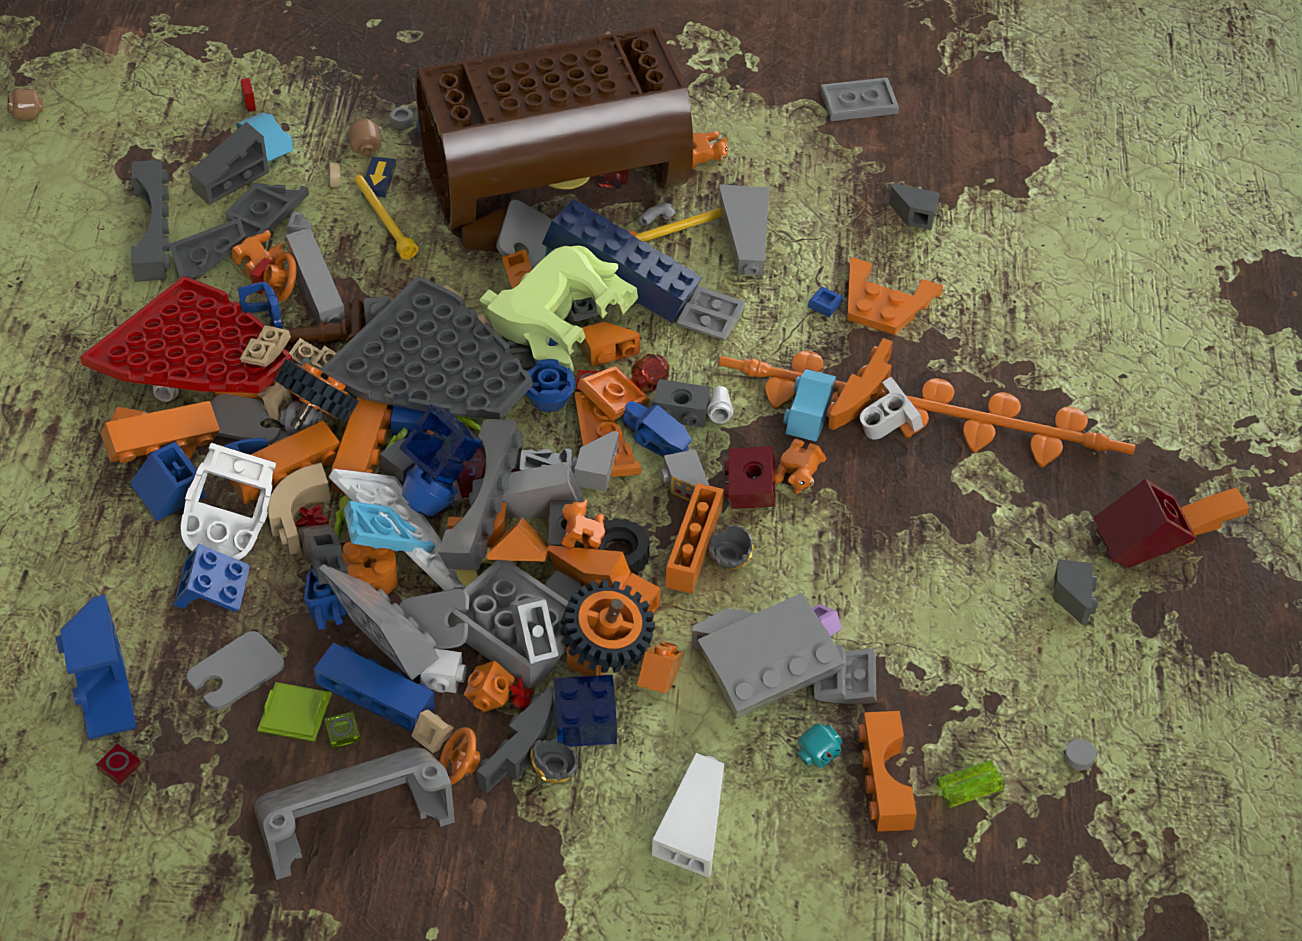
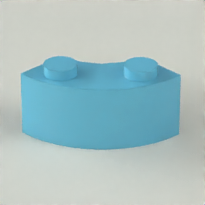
M262 112L236 123L238 129L245 122H248L264 136L267 162L293 151V140L290 134L283 132L272 114Z
M807 369L801 377L797 376L794 385V392H797L791 409L786 410L783 424L787 425L786 434L817 441L826 419L836 376Z

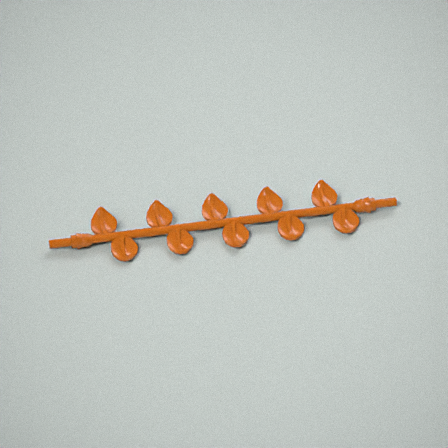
M801 351L792 360V371L772 367L755 358H746L744 361L720 356L718 365L741 370L743 374H747L749 377H771L766 382V396L774 409H779L796 395L797 392H794V385L797 376L801 377L806 369L821 372L824 363L823 359L816 352ZM934 378L927 381L922 390L923 399L907 396L921 415L923 423L921 429L928 423L927 411L968 419L964 424L963 436L969 449L974 453L994 439L995 428L993 425L1035 434L1031 439L1030 449L1036 463L1040 467H1045L1060 456L1063 449L1061 440L1080 443L1084 447L1097 452H1106L1108 449L1133 455L1135 451V444L1109 439L1110 436L1103 435V433H1081L1086 428L1088 419L1084 412L1075 407L1068 406L1060 409L1055 418L1056 427L1014 419L1020 412L1021 405L1019 400L1009 393L1000 392L993 395L988 404L989 413L949 405L948 403L954 397V388L944 379ZM835 381L834 391L837 392L832 395L831 402L836 403L839 398L837 394L842 381ZM884 390L876 400H879L882 397L886 396ZM907 422L899 426L906 438H910L921 430L919 429L914 432Z

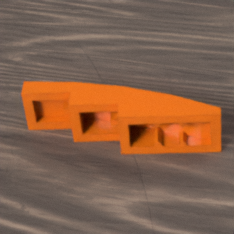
M1235 487L1183 506L1181 509L1196 536L1220 529L1223 521L1247 515L1250 507Z

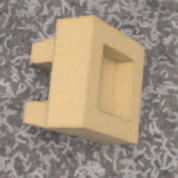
M276 383L274 386H268L261 393H258L259 397H263L264 403L262 407L267 410L271 419L279 420L282 410L287 409L288 405L292 402L289 391L279 383Z
M425 710L420 712L411 737L434 753L439 751L443 742L450 738L454 727L446 724L438 715Z

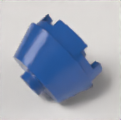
M543 359L537 361V365L529 371L526 370L532 378L533 384L526 392V395L535 408L544 412H554L562 409L567 404L575 389V378L570 368L567 369L560 365L556 359Z
M416 463L414 468L407 472L401 495L409 502L408 506L419 514L423 512L433 517L453 503L452 499L456 495L457 490L452 484L446 487V483L440 478L441 475L426 465L419 466Z

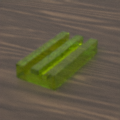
M992 760L939 777L936 783L938 788L942 789L943 797L948 799L947 804L949 808L1003 790L1005 782ZM989 771H990V773H991V774H988V775H985V776H982V777H979V778H976V777H975V778L966 780L965 783H962V784H959V785H956V786H953V787H949L950 784H953V783H956V782H959V781H962V780H965V779H968V778H971V777H974V776H977V775H980V774H983V773H986V772H989Z

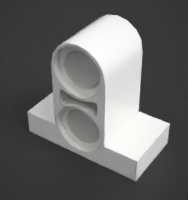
M892 377L882 382L886 396L865 408L860 415L865 435L873 440L884 437L906 422L914 432L923 427L920 413ZM894 407H901L897 411H892ZM872 421H879L875 425H869Z

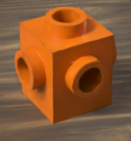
M496 661L480 665L469 676L464 696L483 712L500 708L509 698V686H512L515 677Z

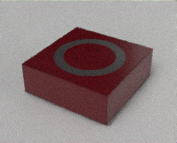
M116 744L96 764L98 771L119 785L141 765L138 757L119 744Z

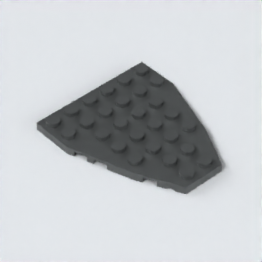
M419 275L320 369L323 372L321 377L326 380L329 376L346 385L345 391L364 400L441 415L501 419L533 386L532 378L526 370L522 369L518 358H514L510 353L508 344L487 322L483 324L478 319L477 313L473 309L469 310L464 305V300L458 294Z

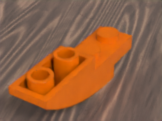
M883 338L878 347H873L869 356L870 363L868 366L862 367L859 376L851 374L847 383L842 382L837 394L839 398L836 403L831 402L827 410L826 416L829 417V429L835 430L858 417L883 392L882 382L890 378L892 365L887 363L891 357L892 341Z

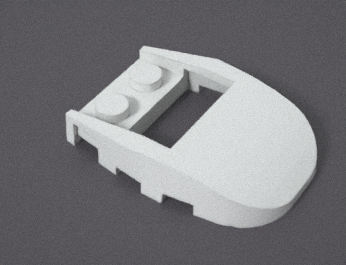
M211 443L209 452L204 462L200 464L185 497L186 502L181 521V536L185 545L193 551L198 544H201L237 560L246 556L252 549L268 514V505L272 491V475L276 463ZM210 473L262 489L253 518L198 502L207 474Z

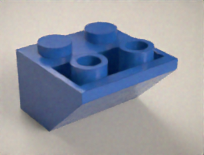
M173 442L150 453L130 484L154 519L158 521L185 508V497L188 488H190L197 469L178 444ZM203 486V489H202V492H201V495H200L199 500H201V499H203V498L206 497L205 491H204V486Z

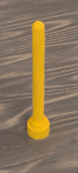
M356 175L354 178L356 185L395 239L396 251L400 257L405 260L414 257L418 252V246L414 240L403 235L363 176Z
M720 208L638 233L636 238L646 242L722 218V212Z

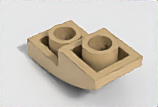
M265 325L258 339L251 338L240 358L241 362L266 367L278 357L291 338L289 330Z
M301 338L289 352L294 363L301 365L302 360L307 356L311 361V365L322 368L337 354L326 346L319 350Z

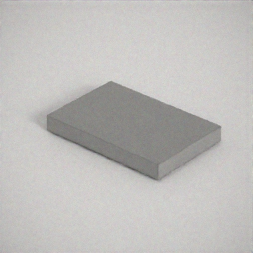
M888 78L820 85V93L830 121L899 113V106Z

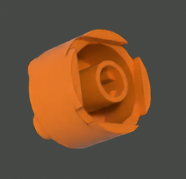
M348 542L343 546L342 557L348 570V575L369 583L376 591L382 589L387 596L393 589L395 591L398 585L396 556L392 549L373 548L371 546L353 544L352 542Z

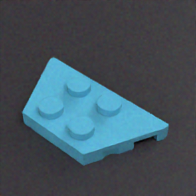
M349 501L344 508L350 540L353 544L412 552L414 548H422L428 553H431L436 547L430 540L426 542L413 538L409 531L414 533L417 529L403 520L390 507ZM381 512V513H383V514H388V517H387V518H389V519L392 520V522L395 524V526H396V527L398 528V530L400 531L401 535H399V534L393 529V528H394L393 524H392L387 518H385V517H383V516H381V515H378V513Z

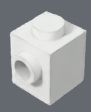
M434 648L439 659L420 673L421 684L437 692L456 693L459 682H464L466 676V665H462L461 652Z

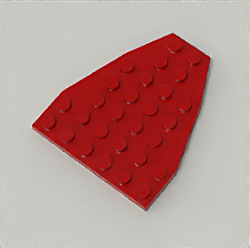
M186 276L176 281L80 356L83 366L124 382L194 391L261 393L274 382L273 379L285 359L293 362L292 356L285 349L266 367L241 362L240 358L251 338L258 339L265 325L250 312L245 314L237 301L232 303L228 300V295L223 290Z

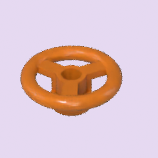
M283 252L278 256L274 265L268 264L266 266L264 282L268 283L274 290L278 302L287 300L296 280V262L291 253ZM285 260H287L289 266L287 270H285L283 263Z
M468 727L460 728L450 736L439 759V762L446 771L448 760L452 764V775L449 776L451 785L459 782L466 773L472 774L480 762V753L476 751L475 733ZM464 737L460 745L453 750L456 743Z

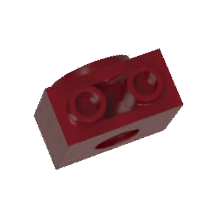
M773 446L730 448L729 459L724 460L725 475L729 476V483H724L725 499L730 500L732 509L776 507V459Z

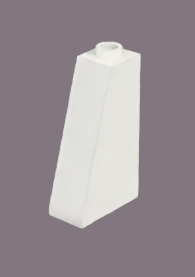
M695 754L653 838L652 856L705 877H710L724 763L711 756Z

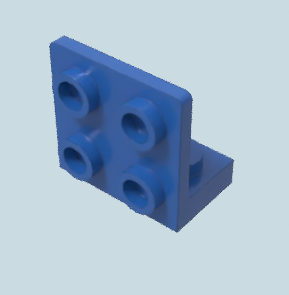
M198 544L185 559L173 605L184 609L191 600L195 601L200 597L237 612L241 606L250 566L247 563Z

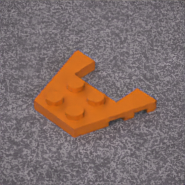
M851 257L849 264L847 320L895 335L915 318V314L918 311L927 308L932 299L938 298L942 294L943 285L922 279L915 294L912 296L899 290L867 282L866 280L872 271V263Z

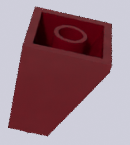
M1144 479L1093 517L1098 526L1096 529L1097 534L1105 541L1108 547L1106 552L1109 558L1114 563L1119 562L1128 568L1197 539L1175 496L1147 479Z

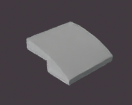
M698 286L691 301L686 303L677 325L725 341L740 318L745 307V301Z
M843 645L836 646L844 664L840 672L814 683L815 699L845 704L877 703L876 654L874 648L845 652Z

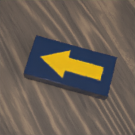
M372 156L365 180L377 197L386 198L396 168V159Z

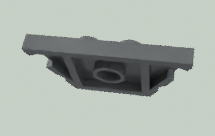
M255 183L225 212L226 220L230 222L240 218L247 238L262 234L265 230H269L271 233L309 195L308 187L300 186V190H286V185L270 186Z

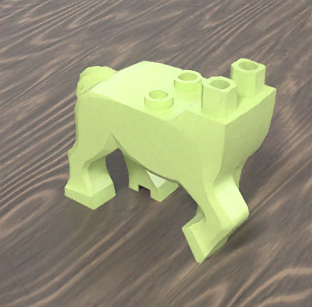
M563 246L554 249L545 256L530 273H526L522 277L520 284L515 288L502 290L499 295L489 289L479 301L486 308L484 316L491 322L493 329L498 334L515 343L530 346L536 365L539 360L556 359L560 365L567 369L570 368L573 372L574 367L570 355L574 352L572 345L575 341L582 343L586 338L583 328L564 321L571 310L573 300L592 297L596 303L598 314L604 318L608 313L605 311V308L609 303L613 306L616 304L617 309L624 315L638 299L636 287L625 282L615 274L618 264L599 260L590 250L583 246ZM550 338L556 341L559 345L549 346Z

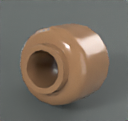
M16 88L12 94H8V113H12L15 119L35 120L38 112H43V98H38V93L33 89Z
M359 119L350 126L349 141L352 150L361 155L368 156L380 148V129L376 123L369 119Z

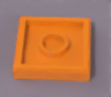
M616 366L580 379L577 385L611 420L617 419L626 413L625 405L629 401L638 402V404L644 407L650 401V398Z

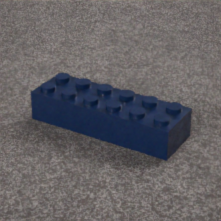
M574 199L552 220L542 242L544 246L551 250L563 246H583L590 250L599 260L618 264L615 274L637 288L638 299L636 302L671 323L684 309L686 303L691 300L702 279L693 270L682 266L670 256L664 255L654 249L649 243L639 240L627 230L616 226L606 217L598 215L583 203L577 202Z

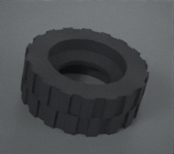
M613 518V520L603 521L605 535L601 540L598 550H605L606 544L612 541L630 543L632 552L625 559L630 572L638 575L640 571L645 569V565L649 561V537L645 533V529L640 527L638 523L629 521V519Z

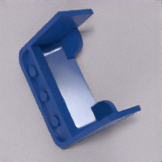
M106 594L95 596L60 629L61 635L55 636L59 654L64 653L68 675L75 674L77 687L72 688L76 706L82 705L89 740L137 729L123 654Z

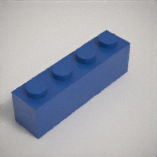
M333 642L314 667L317 685L412 733L420 712L425 710L432 712L435 708L434 692L428 686L414 683L406 679L402 673L398 671L392 672L382 667L376 660L366 659L356 654L353 649L347 646L342 647Z

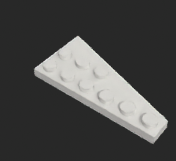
M333 469L329 478L352 501L390 507L403 520L417 529L414 533L409 531L413 538L426 542L430 540L435 544L436 547L431 553L426 552L422 548H414L412 552H404L444 591L453 589L463 590L466 588L458 579L456 569H447L438 553L442 542L424 515L415 512L408 506L409 502L401 495L403 486L397 477ZM381 512L378 513V515H381L385 518L388 517V514H383ZM387 518V519L393 524V526H394L393 529H394L399 535H401L400 531H399L398 528L395 526V524L392 522V520L389 519V518Z

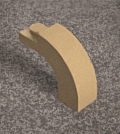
M322 463L310 465L291 473L277 485L270 497L268 515L272 536H279L281 544H287L290 555L301 552L299 536L294 523L297 515L300 513V507L307 508L308 506L331 500L329 485Z

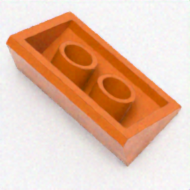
M522 517L493 544L487 554V560L545 562L548 555V543Z

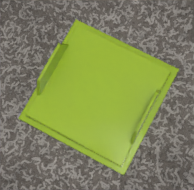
M275 682L273 690H270L265 703L264 714L257 731L315 742L332 692Z

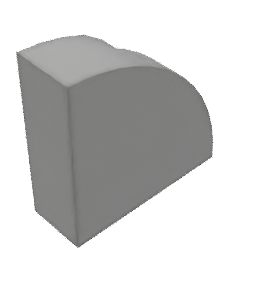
M292 211L286 227L287 234L310 228L312 231L311 223L304 218V215Z

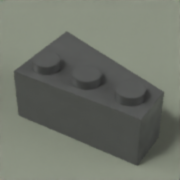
M245 122L189 172L192 190L207 204L211 205L269 173L264 136L248 122Z

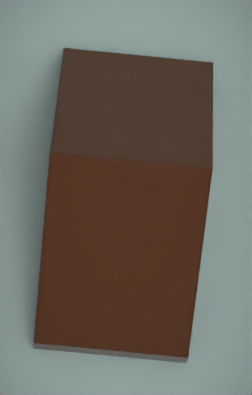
M502 208L462 227L463 246L467 249L499 252L497 240L506 210Z

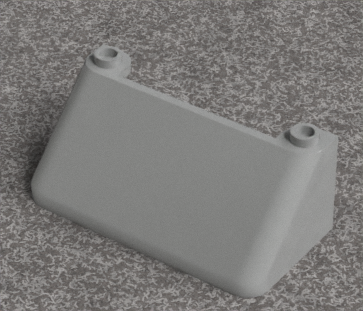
M412 747L261 795L254 804V810L276 880L291 876L290 866L295 858H302L301 849L294 831L296 828L295 818L407 783L421 819L426 818L427 815L432 816L438 820L440 827L454 823L452 787L446 769L426 749Z

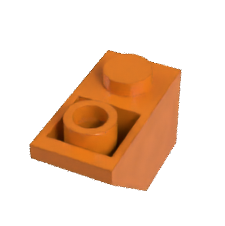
M605 321L582 327L586 338L580 343V346L591 367L640 353V335L636 331Z
M661 642V645L657 644L647 650L644 654L637 686L661 693L668 692L673 685L685 652L677 650L678 646L669 642Z

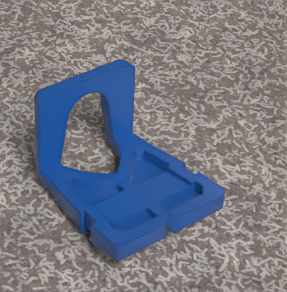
M259 282L238 287L241 310L245 314L268 310L273 327L283 329L278 299L268 283ZM264 289L267 302L247 303L245 301L248 295Z

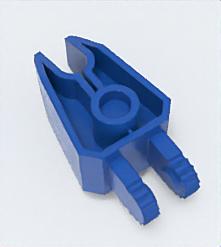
M629 401L625 405L626 413H624L622 421L634 431L633 438L636 443L662 457L689 450L688 445L692 440L685 427L660 406L652 405L647 409L635 401Z
M312 567L307 574L304 601L312 620L317 622L319 630L326 628V620L334 619L337 625L343 624V615L347 614L329 584L319 585Z

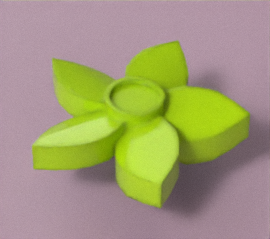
M404 427L396 436L394 435L386 449L399 439L405 438L408 430Z

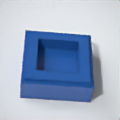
M821 286L808 301V308L830 318L842 304L843 296Z

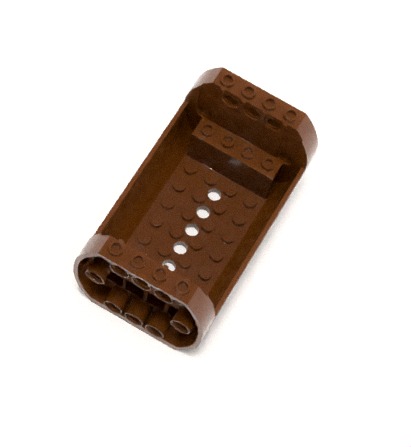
M658 26L418 69L416 72L417 116L425 165L448 231L461 229L475 222L476 199L648 165L654 168L657 183H660L663 189L684 185L690 177L693 159V127L688 89Z

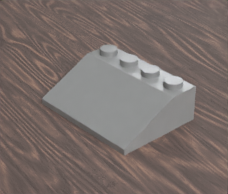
M497 560L463 589L469 595V610H453L448 617V624L452 628L459 623H468V636L465 643L490 661H496L515 679L522 677L524 685L531 689L552 670L566 651L567 647L563 644L565 636H561L560 629L562 627L561 619L568 601L509 560ZM539 596L546 599L559 656L530 664L516 632L510 603Z
M324 564L319 567L352 623L411 680L439 659L434 650L437 644L430 634L426 631L422 634L419 625L412 617L406 619L404 611L397 603L391 605L389 597L382 589L376 591L369 583Z
M803 593L697 640L735 719L840 672L844 664L831 636Z

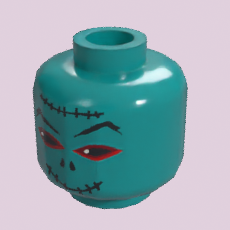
M815 724L798 738L800 750L797 754L805 765L810 766L813 764L817 768H824L841 754L840 745L843 742L829 724L826 726Z

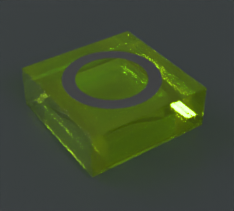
M353 711L324 718L331 748L361 741Z

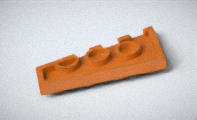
M574 392L582 447L613 431L619 432L618 451L610 477L641 474V465L638 460H635L633 450L629 443H626L619 424H616L615 420H611L583 392Z

